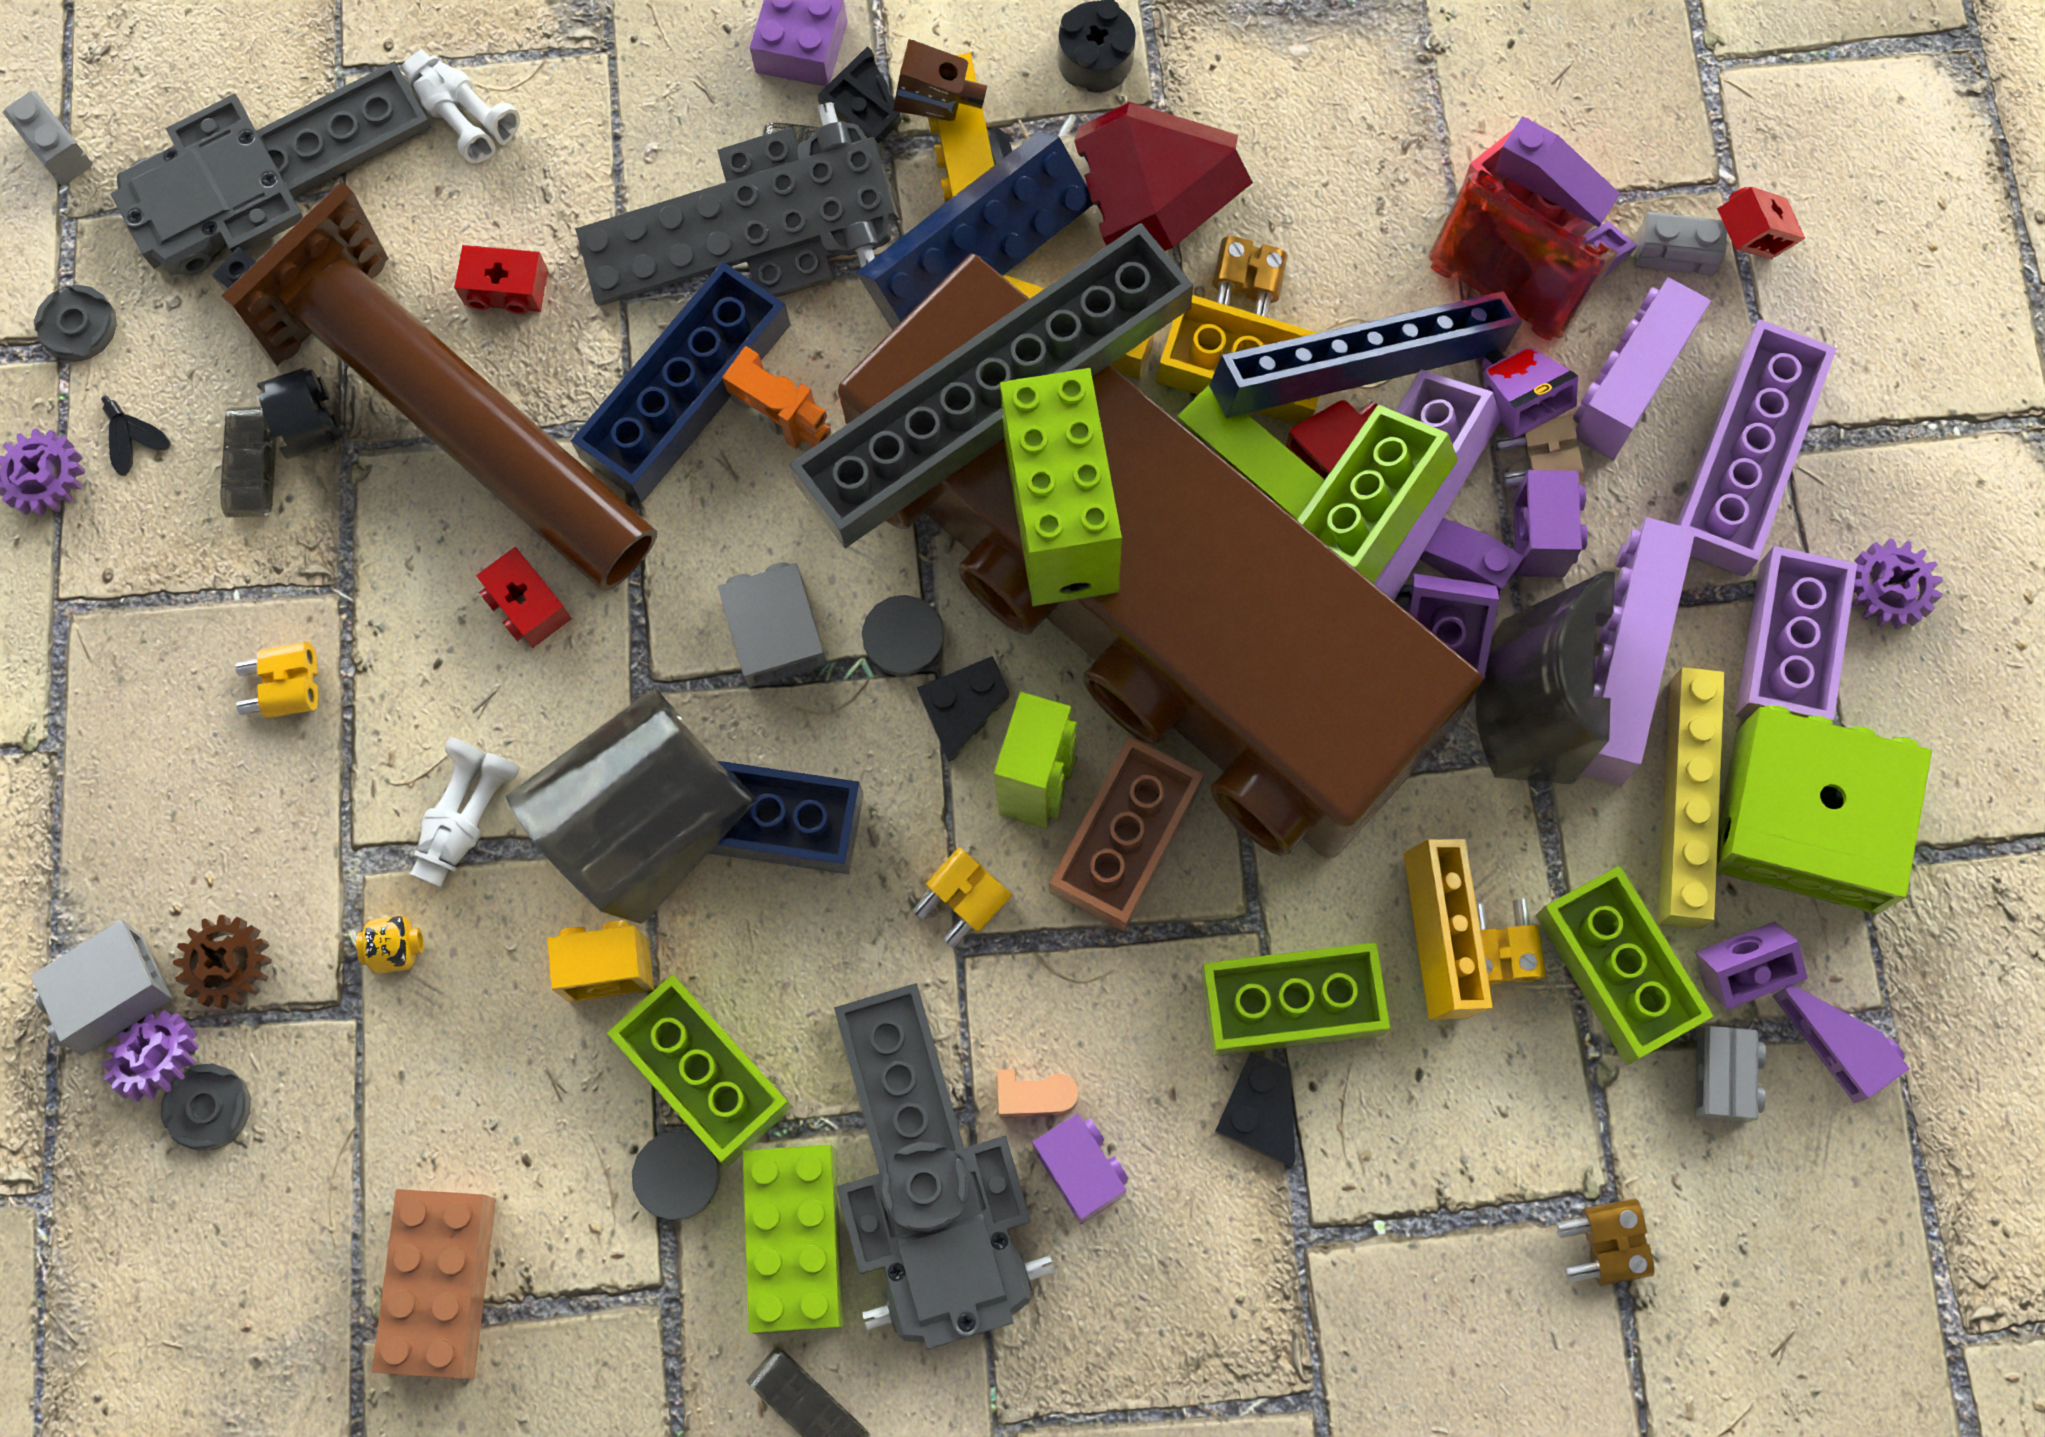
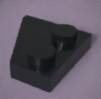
M868 46L817 94L819 104H823L826 108L825 103H834L838 119L842 122L858 125L867 139L874 137L878 144L901 123L900 112L893 111L895 101L889 94L883 74H880L875 63L874 54Z
M993 656L917 687L918 694L948 762L954 760L959 755V750L973 734L976 735L986 724L987 718L997 711L1009 698V691Z
M1250 1052L1215 1133L1292 1168L1295 1163L1291 1070Z

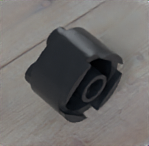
M1116 1L1085 2L1062 16L1058 35V66L1062 76L1073 86L1078 85L1094 93L1106 92L1116 88L1127 78L1134 61L1136 31L1131 18L1119 7Z
M304 367L257 383V387L263 391V393L258 394L265 420L273 438L282 436L286 446L279 449L286 459L333 445L336 438L343 436L335 414L330 415L324 401L330 399L326 385L321 376L316 377L313 369L308 370Z

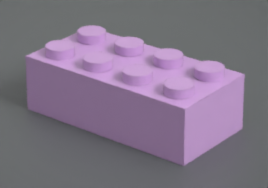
M1667 277L1660 290L1654 287L1651 288L1640 306L1636 317L1629 323L1616 349L1609 355L1600 371L1601 373L1596 381L1591 384L1581 401V405L1573 416V420L1578 423L1575 429L1577 440L1612 460L1616 458L1711 302L1710 299L1670 277Z
M1773 546L1761 560L1735 716L1748 719L1759 707L1777 705L1789 709L1792 715L1804 718L1808 716H1821L1834 721L1857 563Z

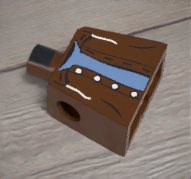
M908 39L893 111L953 121L956 118L959 103L982 109L987 85L965 80L969 64L966 59Z

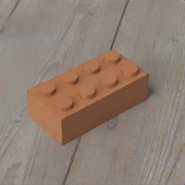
M1128 736L1049 883L1050 894L1125 932L1202 787L1204 773Z
M396 1189L372 1373L460 1379L475 1378L496 1198L484 1194Z

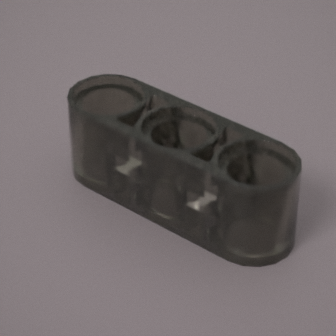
M261 406L230 407L226 411L220 501L222 511L227 518L266 517L272 512L277 437L273 438Z
M777 1345L746 1379L750 1387L802 1437H871L868 1430Z

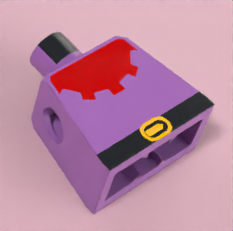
M1524 348L1509 357H1506L1499 350H1493L1482 361V368L1485 370L1483 372V389L1493 392L1501 416L1500 423L1513 438L1577 406L1578 375L1534 348Z

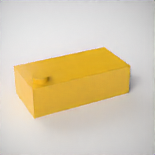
M1192 295L1191 309L1172 322L1155 382L1199 395L1210 384L1222 355L1312 335L1317 332ZM1319 396L1254 412L1298 425L1313 416Z

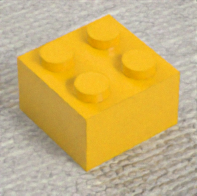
M628 921L607 922L602 925L603 930L586 932L584 927L562 929L559 931L560 936L547 938L551 989L569 1003L654 991L649 940L634 925L629 926Z

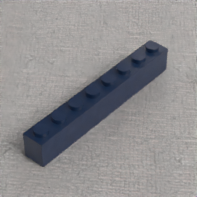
M1501 291L1224 354L1219 360L1209 387L1225 417L1229 418L1419 373L1420 370L1427 371L1482 358L1493 350H1499L1503 353L1522 324V320L1505 292Z

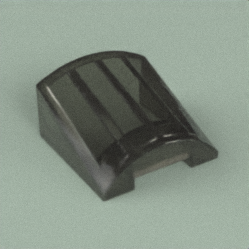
M1601 572L1503 619L1494 632L1485 677L1476 691L1475 710L1481 745L1495 778L1573 784L1609 742L1611 698L1593 696L1595 626L1604 627L1614 614L1615 572Z
M654 688L505 796L514 815L533 842L579 892L601 912L639 924L644 923L757 801L731 771L724 769L682 723V716Z

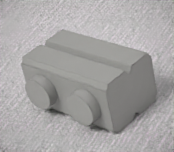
M36 91L28 92L6 107L2 112L61 186L68 184L91 168L93 164Z
M1647 212L1643 223H1641L1637 231L1635 267L1686 273L1695 271L1697 274L1714 276L1725 257L1727 230L1722 220Z
M1705 1026L1696 1031L1695 1118L1748 1123L1758 1119V1113L1764 1111L1766 1093L1763 1086H1758V1069H1763L1765 1065L1766 1048L1764 1043L1758 1042L1757 1030Z

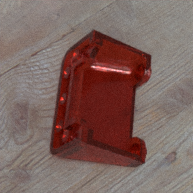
M1484 170L1468 175L1428 254V258L1433 262L1430 267L1446 278H1451L1452 275L1483 295L1504 291L1519 317L1532 324L1531 330L1536 335L1548 341H1551L1553 337L1563 338L1570 330L1618 252L1602 242L1599 243L1598 247L1590 243H1586L1584 246L1583 244L1587 238L1583 235L1575 236L1511 197V191L1506 188L1497 192L1496 184L1498 179Z

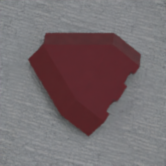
M1128 102L1079 126L1074 142L1078 155L1084 157L1089 165V173L1085 174L1084 177L1091 201L1095 206H1098L1103 216V222L1098 225L1106 246L1141 223L1162 249L1167 251L1175 247L1249 187L1253 181L1236 150L1238 135L1132 102Z

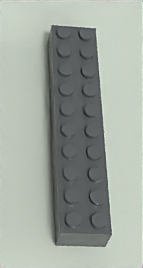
M1140 223L791 462L789 466L794 482L842 546L847 548L1004 439L1000 382L1091 368L1093 377L1191 309L1193 284Z

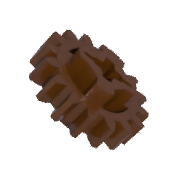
M219 915L216 925L204 918L201 920L203 930L197 932L189 928L187 933L192 940L189 944L178 943L177 948L185 953L183 958L173 960V965L182 968L184 971L175 977L176 982L188 985L184 994L193 999L198 997V1003L209 1007L214 1001L216 1007L226 1009L229 999L237 1005L244 1004L243 993L247 991L257 995L259 992L254 985L255 981H267L268 976L261 972V967L271 964L272 959L262 955L261 952L270 945L262 938L257 939L261 931L253 925L247 927V921L236 916L231 923L229 917ZM224 935H234L233 937L227 936L223 941L213 940ZM215 952L223 955V960L226 962L225 965L230 969V972L222 968V963L219 961L220 958ZM223 982L232 983V985L226 988L211 989L213 986L218 988Z

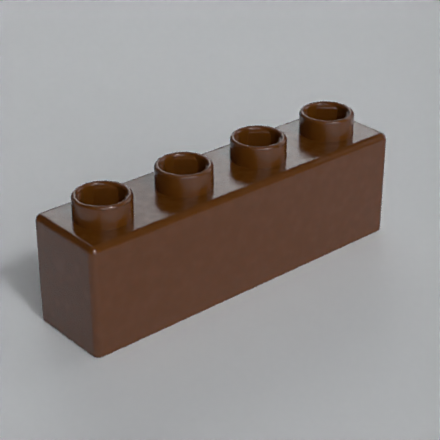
M969 254L841 381L838 387V394L846 425L1028 301L1029 298L979 256ZM1110 365L1094 375L1092 379L1122 535L1118 593L1032 606L1004 439L886 520V522L896 528L907 529L923 513L929 516L970 552L959 564V575L969 591L994 617L1010 629L1024 635L1031 634L1047 618L1095 660L1084 672L1082 679L1086 689L1098 705L1117 724L1143 742L1149 744L1159 742L1172 727L1224 771L1211 786L1212 797L1218 807L1245 835L1259 846L1278 856L1288 855L1303 840L1322 857L1327 859L1337 857L1459 722L1483 680L1482 675L1475 667Z

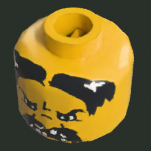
M405 916L370 920L364 926L363 932H358L356 949L358 959L362 966L367 965L374 974L409 970L414 966L417 954L423 953L424 940L420 928L414 929L410 920Z

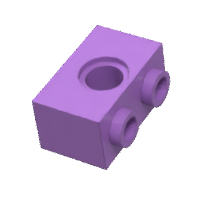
M1775 921L1695 952L1704 988L1727 1010L1808 979L1799 941Z

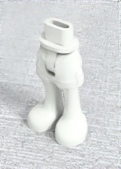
M424 50L417 51L403 63L401 70L408 76L410 87L416 91L421 99V107L430 116L443 118L459 134L458 152L468 162L479 163L488 160L495 154V145L482 129L474 127L457 109L458 106H463L479 120L499 144L506 145L511 141L520 123L519 112L512 105L501 103L491 109L472 91V81L463 71L451 68L438 57L429 56Z
M449 737L445 745L446 754L454 762L453 775L435 809L429 808L423 816V820L420 823L422 831L418 843L419 851L415 850L414 852L418 859L410 873L438 887L442 886L448 871L455 872L457 869L455 866L466 855L468 850L476 845L481 836V830L477 828V825L493 794L503 783L515 779L520 769L519 766L491 753L485 754L476 747L453 737ZM481 768L482 775L472 797L462 813H457L470 783Z

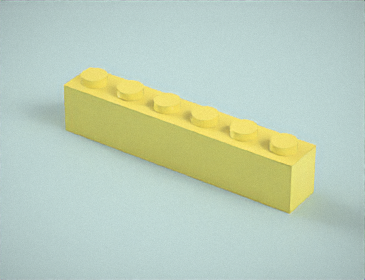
M1682 667L1669 683L1658 925L1702 929L1714 920L1724 672Z

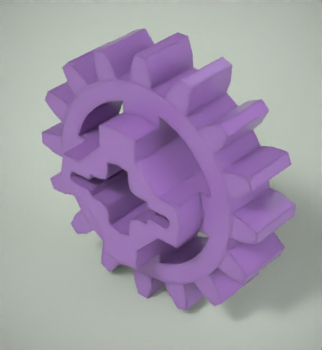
M33 429L31 438L27 439L19 433L17 434L18 443L15 446L7 442L3 444L8 453L5 456H0V495L3 497L2 500L11 508L18 509L24 515H28L32 510L37 515L44 516L46 507L49 506L55 512L60 511L59 501L64 499L71 503L74 500L69 492L71 489L82 488L83 485L76 480V476L85 474V469L78 464L83 459L82 455L74 449V445L67 438H61L52 430L43 435L38 429Z
M1889 539L1883 545V548L1878 542H1875L1867 549V552L1862 551L1854 560L1857 563L1853 593H1857L1858 597L1851 604L1853 607L1863 605L1866 608L1862 616L1865 620L1872 615L1877 616L1878 627L1882 628L1889 620L1892 621L1895 630L1903 627L1906 621L1911 626H1914L1922 620V616L1927 617L1935 609L1933 604L1942 596V593L1934 588L1943 582V578L1932 576L1931 573L1938 565L1937 562L1925 563L1923 558L1927 551L1922 549L1916 554L1911 552L1912 545L1910 541H1906L1900 548H1897L1894 539ZM1869 575L1873 579L1872 585L1869 583ZM1918 583H1919V592H1918L1917 589H1916Z
M162 1010L157 1018L152 1013L145 1016L143 1023L139 1024L136 1022L130 1026L131 1031L127 1034L124 1032L118 1033L117 1037L120 1040L118 1046H111L107 1049V1052L113 1057L103 1062L102 1067L108 1071L104 1079L124 1099L130 1097L134 1102H139L143 1095H145L148 1099L153 1100L156 1097L157 1090L160 1088L168 1093L171 1091L170 1082L174 1078L178 1080L185 1078L184 1073L181 1071L182 1068L193 1065L195 1062L189 1056V1053L196 1051L199 1047L193 1040L197 1033L180 1015L175 1013L172 1016L166 1010Z

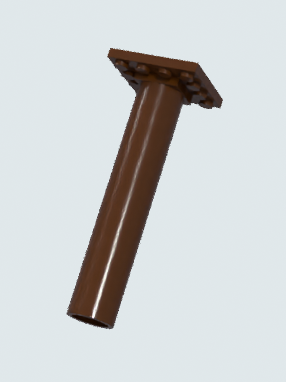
M340 182L221 295L265 356L276 366L296 355L301 347V343L311 333L315 335L600 590L608 591L623 582L635 571L652 549L657 539L656 529L371 279L383 270L385 262L389 258L355 194L343 182Z

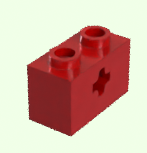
M1744 187L1732 193L1728 198L1729 201L1717 208L1731 241L1738 251L1772 260L1806 239L1786 197L1754 187Z
M462 245L454 288L463 304L474 310L485 311L490 307L506 309L515 314H525L528 311L541 312L548 268L541 253L537 251Z
M516 546L476 575L485 587L478 593L493 612L499 607L504 611L508 618L502 623L517 642L524 637L530 646L534 648L572 619L562 603ZM522 595L526 601L519 604L516 599Z

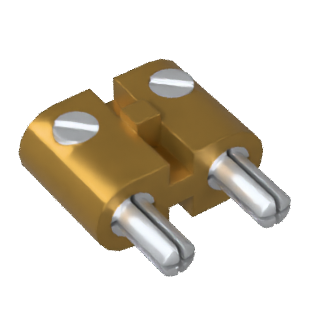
M1235 236L1224 237L1221 240L1212 285L1219 290L1216 302L1229 306L1232 294L1238 295L1239 292L1247 293L1248 299L1256 300L1254 314L1267 317L1270 303L1279 300L1288 254L1280 248L1262 244L1261 248L1252 246L1253 241Z
M1636 1198L1583 1208L1582 1218L1556 1224V1230H1558L1556 1232L1560 1238L1585 1233L1586 1239L1590 1241L1591 1250L1589 1253L1591 1263L1570 1266L1565 1269L1566 1278L1570 1283L1596 1278L1598 1284L1603 1286L1654 1276L1650 1244H1647L1645 1237L1647 1229L1644 1215Z

